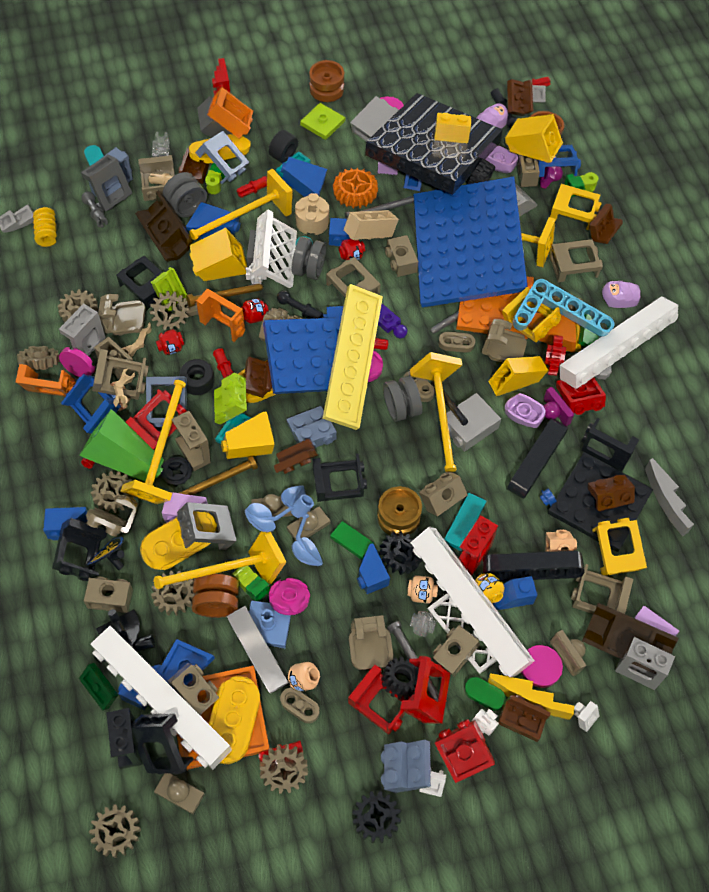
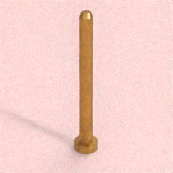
M255 284L214 293L225 298L261 291L263 285ZM186 295L188 306L194 307L196 300L201 295Z
M251 456L247 462L179 492V494L194 495L250 468L255 470L258 466L253 456Z

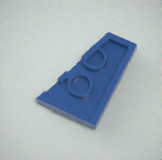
M176 639L158 674L171 686L168 680L187 663L193 666L197 664L203 671L215 657ZM191 673L186 674L183 679L184 684L189 685L193 681Z

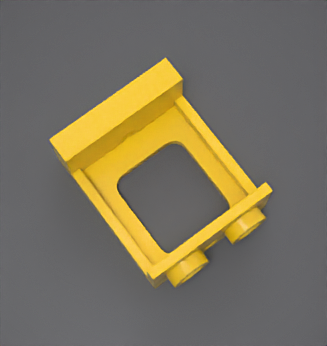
M561 184L550 218H554L556 221L558 214L588 222L586 230H589L590 222L597 216L594 213L599 212L601 202H598L600 195ZM578 195L592 199L594 201L592 211L587 213L570 208L568 204L571 196Z
M526 287L502 310L504 320L512 323L530 288ZM527 302L528 307L535 308L533 302ZM541 303L537 311L546 318L533 330L527 327L524 330L518 331L537 343L547 335L553 326L558 325L560 322V308L557 307L553 311ZM518 317L520 323L525 319L524 317Z
M629 518L617 520L618 523L610 524V521L599 522L598 526L592 529L593 532L597 531L604 564V567L600 568L602 575L639 571L647 568L637 520L630 521ZM628 527L631 533L634 552L619 556L612 555L607 530Z

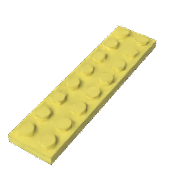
M352 284L347 287L322 419L357 430L360 428L383 296Z

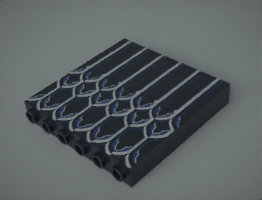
M416 93L366 141L365 156L453 195L471 176L478 164L483 159H486L500 144L503 129L471 116L468 144L434 140L437 113L470 115Z

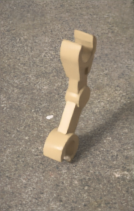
M149 323L147 328L142 329L134 344L122 348L131 358L139 348L144 347L146 336L152 331L151 324Z
M128 369L123 370L120 379L113 386L116 393L113 401L115 407H117L119 401L123 403V408L128 402V398L123 393V386L132 382L135 373L132 376L126 375Z

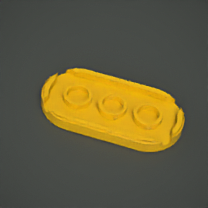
M233 134L227 135L243 155L249 152L251 143L247 138L241 136L239 139ZM209 139L194 142L189 146V156L197 162L204 160V163H214L207 154L199 158L195 153ZM227 146L218 150V154L223 160L236 157Z
M193 511L198 531L216 533V522L210 513ZM177 517L144 537L140 553L143 561L149 567L166 570L211 543L194 542L188 548H185L181 537L180 524Z
M244 676L232 677L219 687L217 691L219 699L214 702L209 725L232 749L220 762L221 764H232L244 757L249 748L260 704V693L255 683Z

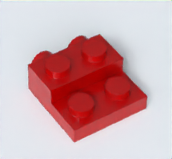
M224 58L218 59L219 66H216V71H214L215 78H212L213 88H216V90H213L214 96L221 87L230 93L229 78Z
M594 377L577 389L562 380L556 381L557 389L573 413L581 415L585 411H599L605 407L606 394Z
M469 719L458 723V728L450 731L449 728L438 733L439 737L435 741V745L455 783L495 765V761L485 743L486 739L476 720L470 722Z

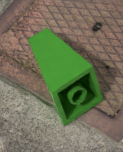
M110 410L91 433L80 456L146 481L155 451L113 410ZM162 458L160 460L155 478H158V476L161 474L163 470L161 468V465L164 461Z

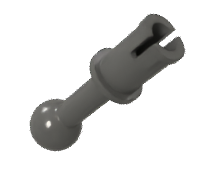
M84 192L81 199L84 204L89 205L91 218L96 221L98 227H104L103 222L107 225L108 220L104 216L103 209L96 206L95 195L92 192Z

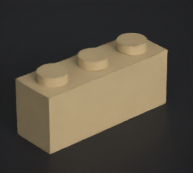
M389 210L350 212L344 231L353 240L383 239L393 236L399 219Z

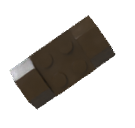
M158 190L156 192V201L147 210L137 211L135 214L165 261L169 262L180 259L190 249L192 238L172 206Z
M598 603L582 642L622 659L629 650L634 637L669 654H672L679 638ZM632 662V664L642 669H645L651 673H657L656 671L640 663Z

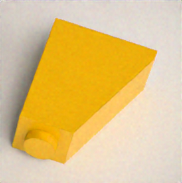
M540 356L507 358L488 382L495 395L500 396L539 382L548 372V369Z
M262 412L225 433L224 440L221 441L222 452H226L227 459L272 454L275 444L267 412Z

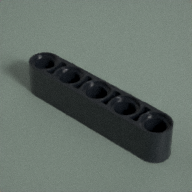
M552 418L550 419L507 487L508 491L523 499L527 496L569 427Z
M578 551L490 554L483 558V574L491 573L500 581H510L532 576L533 580L570 579L582 577L585 573L583 556Z

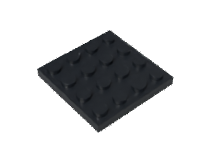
M584 452L557 496V502L553 503L548 514L599 542L597 531L593 532L592 530L598 526L599 522L610 521V524L618 523L617 520L629 518L630 521L637 520L653 489ZM616 475H625L635 486L634 503L598 511L596 509V499L588 490V483L599 479L611 478ZM628 527L607 530L611 549L619 552L630 532Z

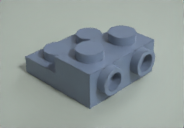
M322 406L287 419V424L297 444L306 439H311L314 449H316L318 446L328 445L336 440V430L332 422L322 419L324 413Z
M421 740L410 743L401 741L384 745V751L381 753V760L384 763L381 783L384 786V790L397 793L431 787L430 741Z

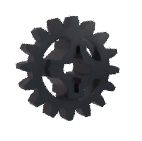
M401 531L397 535L395 532H392L390 536L387 535L379 546L381 548L379 555L384 556L381 560L387 563L386 569L392 568V573L398 570L400 575H403L404 572L410 574L422 562V559L413 551L414 547L410 542L415 538L409 539L410 534L403 536Z
M371 791L368 799L363 795L361 797L363 803H355L359 810L352 812V815L357 817V819L353 820V825H359L356 833L363 832V840L367 839L368 836L371 837V843H374L376 838H379V841L383 843L384 836L391 839V831L396 833L398 831L395 824L401 823V819L396 817L401 813V810L394 809L397 801L390 802L389 794L383 798L382 791H379L378 796H374V793ZM378 802L384 804L388 808L384 809L383 807L379 806ZM369 805L370 810L368 813L361 815L363 809ZM374 808L378 816H382L380 817L379 826L375 818L371 819L373 817ZM392 819L390 826L384 830L385 821ZM365 826H371L375 829V832L368 830Z

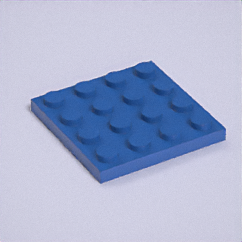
M335 318L264 320L263 329L273 394L328 391L338 339Z

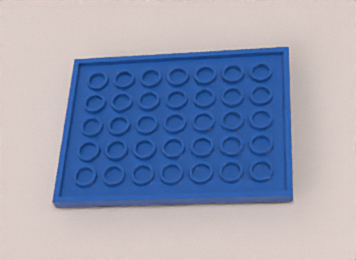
M514 177L462 185L453 195L441 189L414 194L420 302L422 307L519 293L528 287Z

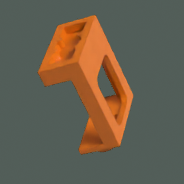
M206 289L196 300L200 322L206 325L212 317L230 327L232 341L235 342L245 332L243 309L213 291ZM220 304L235 312L232 318L221 311Z
M19 364L16 383L27 391L66 397V394L76 384L75 379L64 370H61L59 382L38 379L39 374L28 365Z

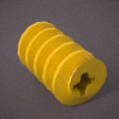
M48 207L39 208L33 213L34 240L43 247L54 245L57 237L55 211Z

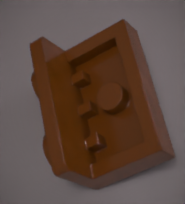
M513 79L508 80V113L523 116L533 112L532 80L525 82Z
M187 148L183 155L182 164L179 167V173H191L200 184H203L209 163H204V160H199V162L193 160L189 156V148Z
M605 204L599 210L594 220L590 222L589 230L591 238L595 242L608 244L623 224L622 219L614 218L611 204Z
M248 357L244 373L246 393L263 398L272 389L268 360L265 362Z
M306 439L277 453L276 456L279 463L274 465L276 473L284 472V474L294 471V467L299 464L302 467L311 463V459L318 456L311 439Z
M616 475L611 478L599 479L588 483V490L596 499V509L598 511L634 503L635 486L625 475Z
M510 695L504 702L498 723L507 729L538 742L545 722L551 713L539 704L527 702L522 696Z

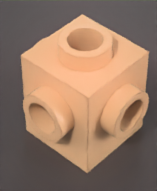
M567 530L546 532V552L577 550L576 538Z

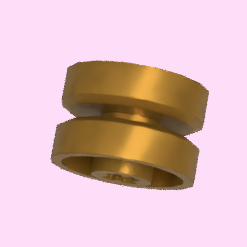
M398 486L385 491L380 497L377 519L381 529L388 535H391L392 532H395L397 535L401 531L403 536L415 532L420 523L421 499L415 491L407 487Z

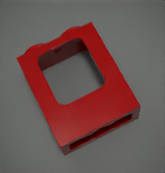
M158 389V393L134 417H130L126 421L153 450L156 449L161 432L147 420V415L163 400L170 404L172 395L166 390L162 392ZM181 404L177 405L176 411L178 416L187 412ZM173 422L167 439L177 430Z
M481 515L459 547L464 551L458 559L471 576L491 548L498 528L497 524Z
M427 656L409 659L411 664L419 668L414 700H402L400 709L423 723H443L450 673L444 670L443 666L432 662L431 658ZM429 675L431 677H442L438 702L427 695Z
M374 665L348 697V703L389 735L392 730L396 732L403 723L401 719L406 712L400 710L393 721L388 723L369 708L370 702L381 689H386V687L382 686V669ZM414 694L405 700H414Z

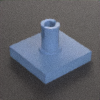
M251 601L249 613L267 645L285 648L291 615L278 613L272 608L270 603Z

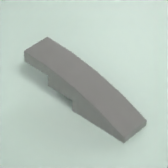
M652 458L645 468L650 486L668 519L683 537L689 533L694 524L682 512L686 504L675 493L679 486Z
M246 606L228 615L227 618L268 692L271 694L288 684L285 675Z

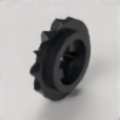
M173 457L162 465L161 476L168 485L173 484L176 487L178 484L185 485V482L191 478L192 466L185 458ZM178 469H180L181 474H176L174 476L172 470L177 471Z

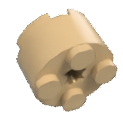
M311 193L309 196L301 198L295 205L296 226L299 231L304 234L308 232L318 235L328 228L329 205L326 200L317 194Z

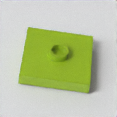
M319 103L300 121V125L326 140L345 122V117Z

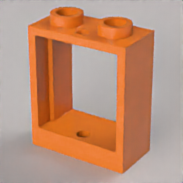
M223 87L212 98L207 115L239 139L243 134L246 135L250 131V124L253 121V110Z

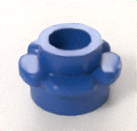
M549 488L541 491L542 495L540 498L546 506H552V504L557 502Z

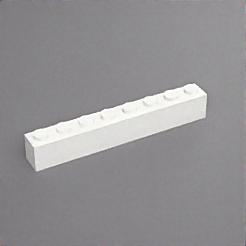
M661 296L612 329L608 335L600 337L560 364V379L575 389L587 383V381L600 374L607 367L613 365L671 323H674L678 319V305Z
M428 527L410 542L414 547V553L426 563L425 568L430 574H434L438 579L436 581L438 586L449 594V601L453 606L460 609L463 620L474 628V635L478 640L485 643L487 653L499 662V669L505 676L515 677L535 661L490 600L484 595L478 584L436 528Z
M111 626L91 643V646L94 648L93 655L100 662L105 660L109 664L106 668L114 676L119 674L123 678L121 683L129 691L134 689L138 693L136 696L137 700L143 706L148 704L153 709L150 712L151 714L175 713L178 722L170 729L171 734L174 737L178 734L183 739L181 744L188 752L194 750L199 755L196 760L204 768L209 766L213 770L232 751L230 745Z

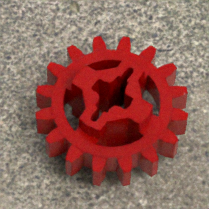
M554 335L552 345L547 344L544 363L548 364V375L557 376L559 366L565 360L566 347L562 346L563 336Z

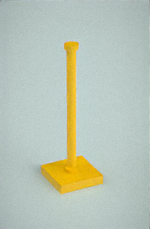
M274 169L267 171L266 196L196 230H190V236L193 240H196L198 236L270 201L285 216L292 214V189Z
M548 218L540 237L521 233L523 241L538 244L537 266L544 267L554 242V218Z
M430 352L410 369V375L412 377L434 380L446 461L444 468L445 472H454L457 469L453 462L442 381L462 366V360Z
M181 380L174 381L175 388L145 483L137 480L130 481L122 485L120 492L154 504L171 500V492L153 486L182 388H185L186 385Z
M261 531L248 551L250 557L165 577L155 576L154 585L156 589H162L165 585L253 564L261 579H264L268 584H272L286 564V560L272 533Z

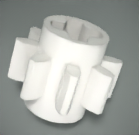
M251 263L249 268L246 267V280H250L252 284H261L263 279H267V276L263 274L259 276L252 274L253 263Z
M481 709L472 720H476L482 734L485 732L488 736L499 725L495 720L498 716L490 709L487 712Z

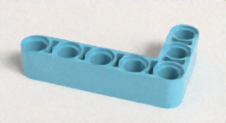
M544 279L535 281L512 321L515 329H526L542 303L553 310L557 307L560 308L561 315L598 336H606L614 328V321L611 317ZM536 287H542L544 292H538ZM552 296H558L560 301L555 302ZM527 302H533L535 308L528 307ZM568 305L575 306L576 311H571ZM584 314H589L592 320L585 319ZM518 317H524L526 323H520ZM600 323H605L608 329H602Z

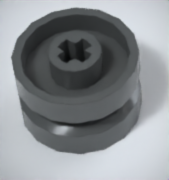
M188 172L174 175L165 184L162 192L166 201L180 217L193 215L201 202L206 203L207 200L205 189Z
M300 237L293 254L292 274L301 277L306 273L308 279L318 280L326 257V242L317 240L312 244L310 238Z
M410 375L400 378L398 383L391 380L383 384L385 403L394 422L405 420L407 415L412 418L422 414L419 390Z

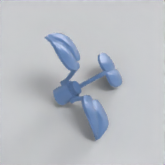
M304 485L290 487L282 492L281 500L289 508L275 517H272L271 511L260 503H252L245 509L249 522L256 529L263 532L273 531L276 528L273 521L278 520L290 511L297 518L303 517L296 535L297 541L292 543V551L296 558L305 564L321 566L323 564L313 542L306 537L300 538L305 521L309 517L307 512L314 506L311 497L305 494Z

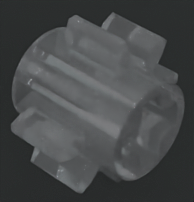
M419 611L418 615L413 614L409 626L414 627L413 632L415 634L425 637L428 636V633H433L437 621L433 620L431 613Z

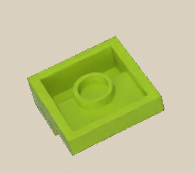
M237 373L222 379L221 386L214 390L215 423L221 425L247 411L246 378Z

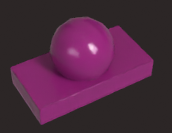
M560 166L545 167L544 177H541L540 186L546 189L552 181L560 180L563 175L562 168Z
M550 387L546 390L544 396L546 402L543 406L546 410L544 417L547 419H556L558 417L565 426H568L572 422L574 413L556 390Z

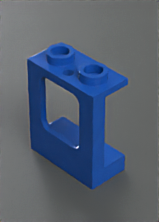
M562 145L558 152L568 151V158H554L549 163L538 160L539 177H544L545 167L570 166L574 176H577L581 161L578 159L577 152L574 151L573 146Z
M82 374L61 403L62 405L71 406L86 423L83 429L87 433H92L110 410L116 413L121 405L118 403L117 407H115L112 395L98 392L104 401L96 412L91 415L81 404V399L90 387L93 386L95 376Z

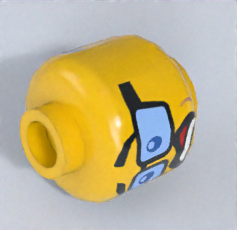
M487 573L481 574L476 578L475 582L492 604L502 599L504 585L495 575Z

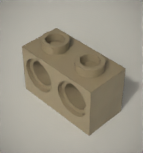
M187 663L168 682L201 715L219 699V696L216 694L218 689L211 681L206 682L202 677L204 672L197 664L193 666ZM191 673L193 681L191 684L185 685L183 682L184 676ZM205 690L207 694L206 699L199 702L197 695L200 691Z

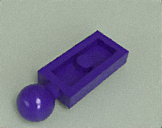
M381 303L378 326L387 333L393 330L396 338H404L408 332L406 326L402 325L401 319Z

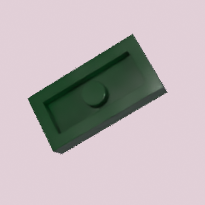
M95 663L87 665L79 680L102 711L107 710L119 694Z

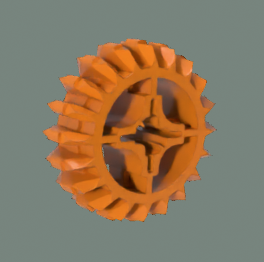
M358 167L355 170L350 168L349 171L344 169V172H339V175L335 178L333 193L341 205L345 204L346 207L352 206L353 209L355 206L359 208L362 205L367 207L368 203L372 204V201L376 199L378 182L375 180V176L371 175L370 171L366 172L365 169L359 170Z

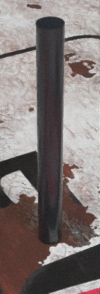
M433 380V381L431 382V385H432V386L434 387V389H435V384H434V380ZM443 389L445 404L461 425H467V418Z

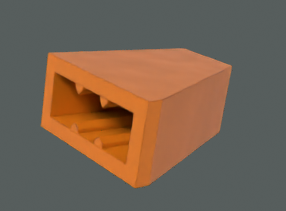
M535 313L528 328L531 330L535 329L546 317L541 313ZM561 315L558 325L553 326L547 335L539 341L552 345L554 335L563 336L562 346L566 347V351L575 352L576 324L574 321Z

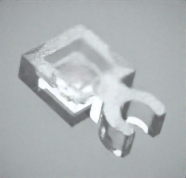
M156 132V141H153L152 157L169 156L170 142L168 140V133L165 132V135L160 137L159 133Z

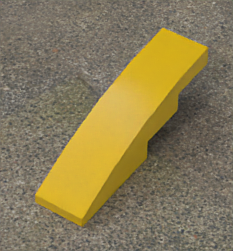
M490 673L488 683L501 689L505 696H522L531 704H539L545 707L546 711H549L552 716L570 720L574 715L573 705L553 702L554 693L533 690V681Z

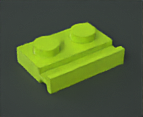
M169 267L167 272H163L151 281L158 297L159 293L165 296L166 291H169L170 295L174 291L176 292V297L182 295V299L186 298L187 293L174 268ZM169 299L163 300L161 302L162 305L166 304ZM171 306L169 307V309L166 308L165 310L170 312L172 310Z

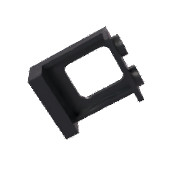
M142 256L116 274L119 286L125 285L145 305L146 310L151 307L150 304H155L154 297L159 299L151 281L163 272L147 257ZM146 269L155 275L153 279L143 286H137L132 281L134 277Z
M597 418L595 423H590L581 441L584 443L581 451L623 472L640 439L632 436L628 445L597 430L596 427L600 420ZM595 439L614 450L612 458L589 447L590 440Z
M356 454L355 460L322 464L320 458L312 459L317 502L364 497V489H367L366 477L362 478L364 462L363 460L360 461L359 454ZM348 470L356 472L357 489L332 491L330 473Z
M73 518L62 523L52 569L58 570L62 575L76 576L81 581H88L89 578L99 576V572L94 571L96 564L89 567L86 565L98 554L100 541L104 540L107 536L106 530L99 527H91L87 523ZM67 542L83 546L87 549L84 568L63 561Z
M125 708L106 712L111 758L118 757L120 769L142 765V760L133 742L131 724L136 719L130 709Z
M175 713L140 715L131 724L133 741L147 773L180 774L194 760L193 757H181L170 731L178 722ZM144 743H161L167 757H158L152 763Z

